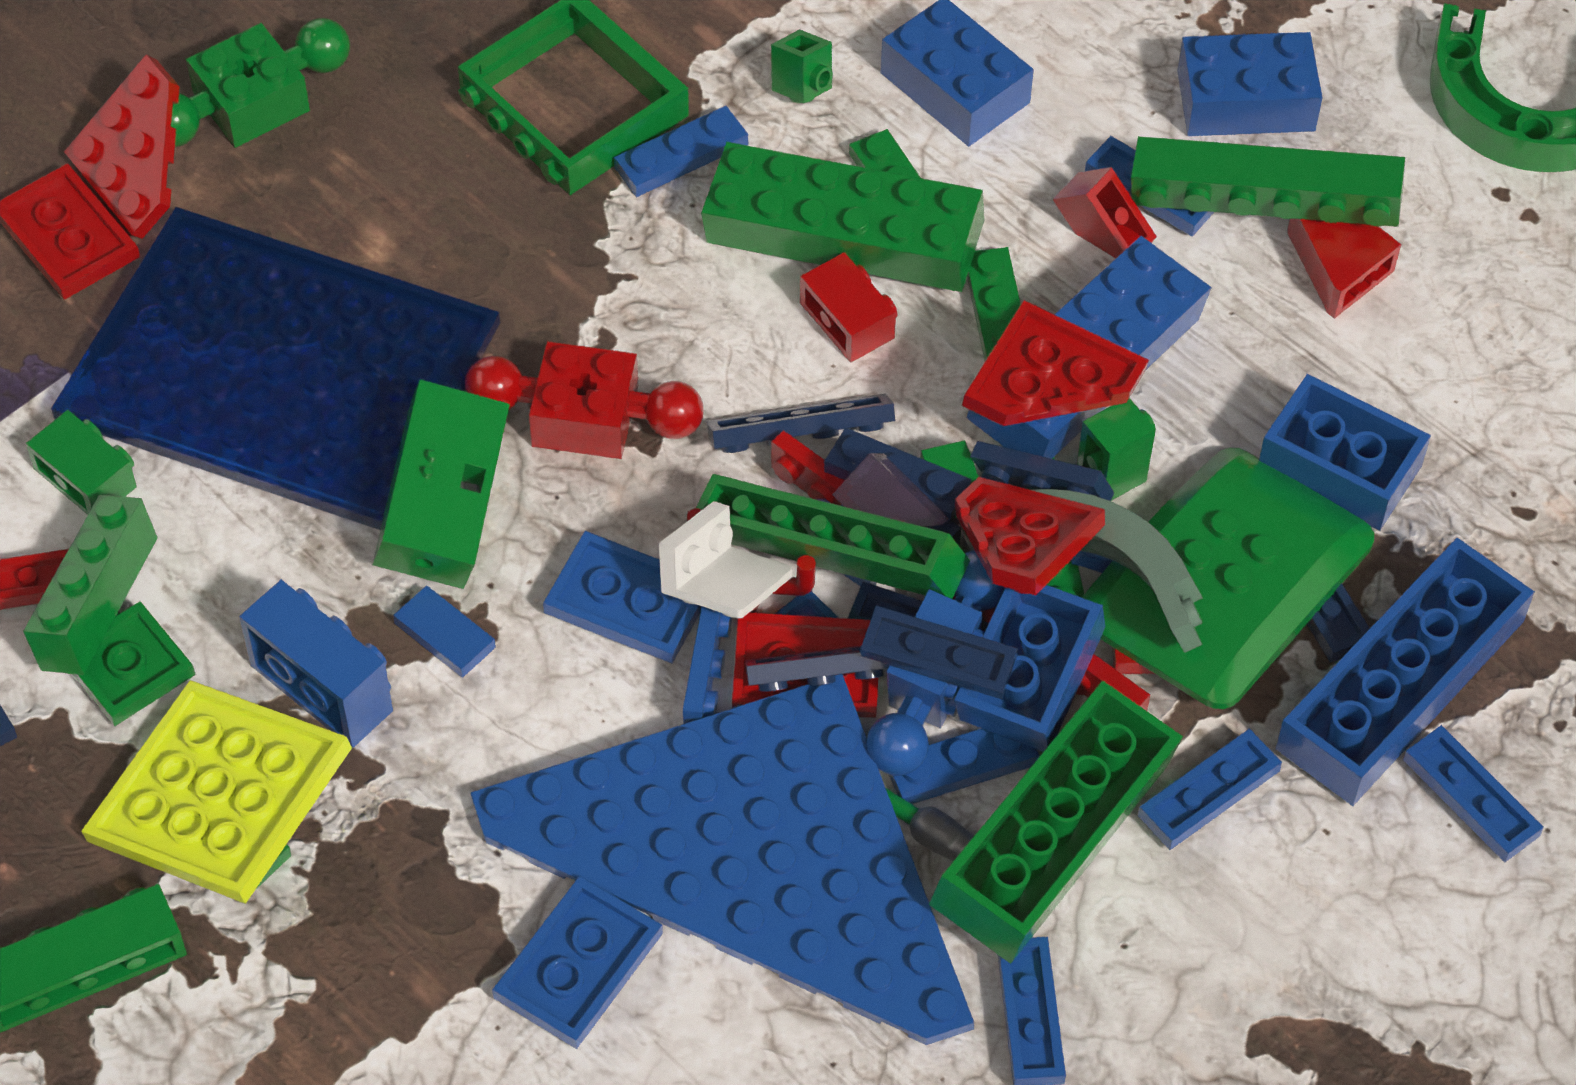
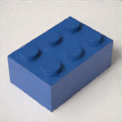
M950 0L936 1L882 39L880 73L968 147L1027 106L1031 101L1034 69Z
M1311 32L1182 37L1177 72L1187 136L1316 131L1323 97Z
M1307 374L1264 436L1259 461L1309 487L1361 518L1371 527L1381 531L1421 469L1431 435Z
M281 579L239 616L251 667L327 729L347 736L352 749L393 712L390 695L391 685L386 671L387 661L383 654L370 643L363 645L354 638L349 627L340 618L334 615L329 618L319 610L314 599L305 590L298 588L295 591Z
M1046 585L1037 595L1021 594L1005 587L983 635L985 639L1018 648L1017 658L1003 699L960 687L954 699L959 720L1044 752L1058 735L1106 626L1103 605Z

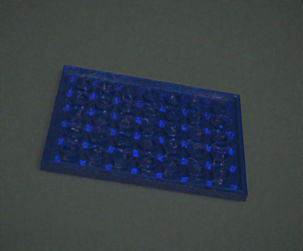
M175 207L54 402L51 411L53 418L56 419L69 410L81 421L85 419L90 420L99 429L102 436L381 530L409 406L419 380L464 391L465 379L469 369L482 358L501 323L500 312Z

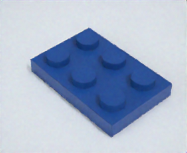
M584 531L543 602L545 614L672 664L701 613L702 607L697 604L686 603L682 599L661 592L660 559L588 531Z
M579 876L492 989L493 998L573 1048L578 1049L662 936L663 925Z

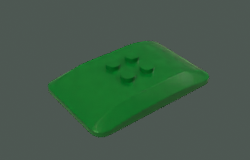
M1230 447L1222 449L1208 460L1148 521L1168 540L1178 553L1203 597L1194 602L1203 622L1195 627L1202 645L1184 653L1169 626L1156 594L1138 575L1115 561L1109 564L1082 598L1103 605L1106 627L1100 638L1102 641L1202 704L1213 709H1226L1240 701L1312 619L1315 613L1320 610L1322 605L1334 594L1339 585L1348 578L1370 553L1374 544V531L1361 518L1295 479L1264 464L1250 452Z

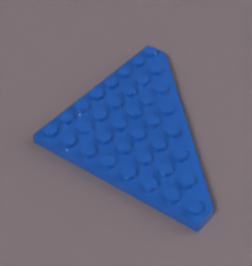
M843 674L836 675V682L804 685L470 792L485 841L491 846L502 851L507 849L529 859V863L563 879L568 877L576 881L581 876L633 908L653 916L655 921L687 936L692 934L716 946V949L750 965H753V963L779 974V978L813 994L821 993L842 1003L844 1008L876 1023L881 1024V1022L895 1027L908 1033L909 1038L924 1045L974 1030L973 1017L877 764L868 754L866 735Z

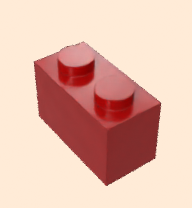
M845 252L800 276V304L850 363L895 339V325L898 316L895 304L888 295L880 294L871 283L870 276L865 268L859 264L855 265Z

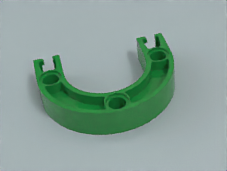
M1444 3L1434 45L1430 70V90L1437 112L1446 126L1472 150L1497 163L1534 172H1566L1576 170V108L1563 111L1536 110L1517 104L1499 93L1486 78L1480 63V48L1486 10L1474 8L1469 31L1464 30V33L1453 32L1450 28L1453 16L1458 17L1459 6Z

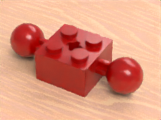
M547 341L538 378L522 376L518 367L504 357L488 356L474 363L465 379L466 392L510 404L509 410L518 402L531 403L529 413L532 447L622 459L631 417L646 419L653 431L664 438L682 439L696 431L704 415V405L701 396L695 388L685 382L668 381L658 385L651 393L637 392L639 385L636 353Z

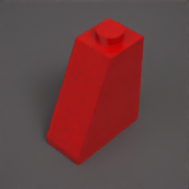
M1289 219L1287 234L1327 313L1334 319L1395 271L1401 244L1379 226Z

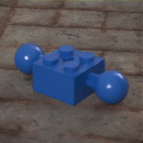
M975 550L965 553L970 562L954 594L955 600L929 589L915 617L983 638L985 631H982L981 611L995 608L1005 587L992 584ZM890 665L887 670L889 706L897 709L898 712L879 718L871 726L866 738V747L870 758L877 764L880 771L889 775L900 776L915 771L927 756L929 741L923 727L924 723L927 722L941 729L948 715L952 717L957 715L958 712L954 699L960 687Z

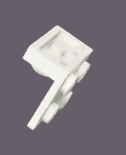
M715 501L659 543L661 592L682 599L686 603L697 604L721 612L728 617L743 618L793 577V568L790 565L731 547L733 531L730 527L729 506Z

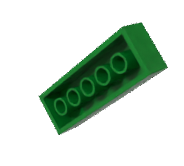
M726 142L701 212L706 242L710 244L818 265L845 252L855 265L863 266L869 275L957 292L963 291L985 221L983 190L731 142Z
M1102 681L942 874L929 905L1011 964L1167 768L1183 736L1115 688Z

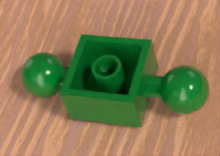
M328 18L310 20L299 30L295 46L284 51L265 26L259 23L187 58L186 62L194 95L187 97L179 93L178 104H173L171 127L176 129L175 147H180L190 142L199 129L200 119L208 115L212 117L234 148L309 112L310 107L305 77L300 70L308 68L317 73H329L340 68L347 60L350 52V40L345 29L336 21Z

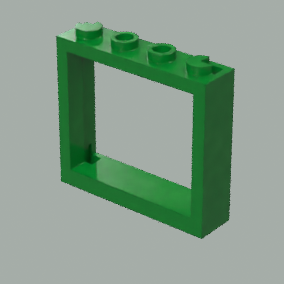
M560 0L458 66L460 83L458 92L463 102L469 108L473 109L475 107L486 117L489 126L496 133H503L513 142L515 149L524 159L530 158L541 168L543 175L551 184H558L570 196L614 167V157L657 138L689 116L688 87L590 0ZM576 34L652 104L571 158H568L492 87L569 36Z

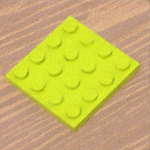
M190 680L81 832L87 842L246 904L346 758L352 746L347 736Z

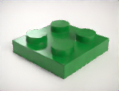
M141 601L115 617L85 675L73 674L114 727L196 675L193 664Z

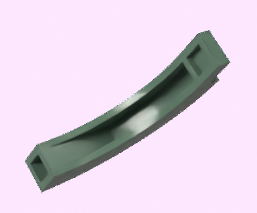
M1032 490L1105 509V526L1080 551L1109 558L1138 575L1156 594L1169 626L1184 653L1202 645L1195 627L1203 622L1194 602L1203 597L1178 553L1168 540L1150 523L1134 512L1094 495L1068 490ZM959 522L966 542L968 544V547L972 551L974 550V548L969 538L967 537L961 523Z

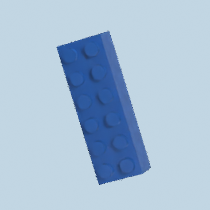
M1140 236L1054 315L1148 359L1147 370L1199 320L1212 287L1143 236ZM1106 407L1008 426H1002L971 410L968 411L966 418L1003 447L1052 459L1081 432L1084 420L1101 412Z
M1456 538L1283 719L1275 749L1351 806H1354L1520 627L1526 618L1535 591L1465 542Z

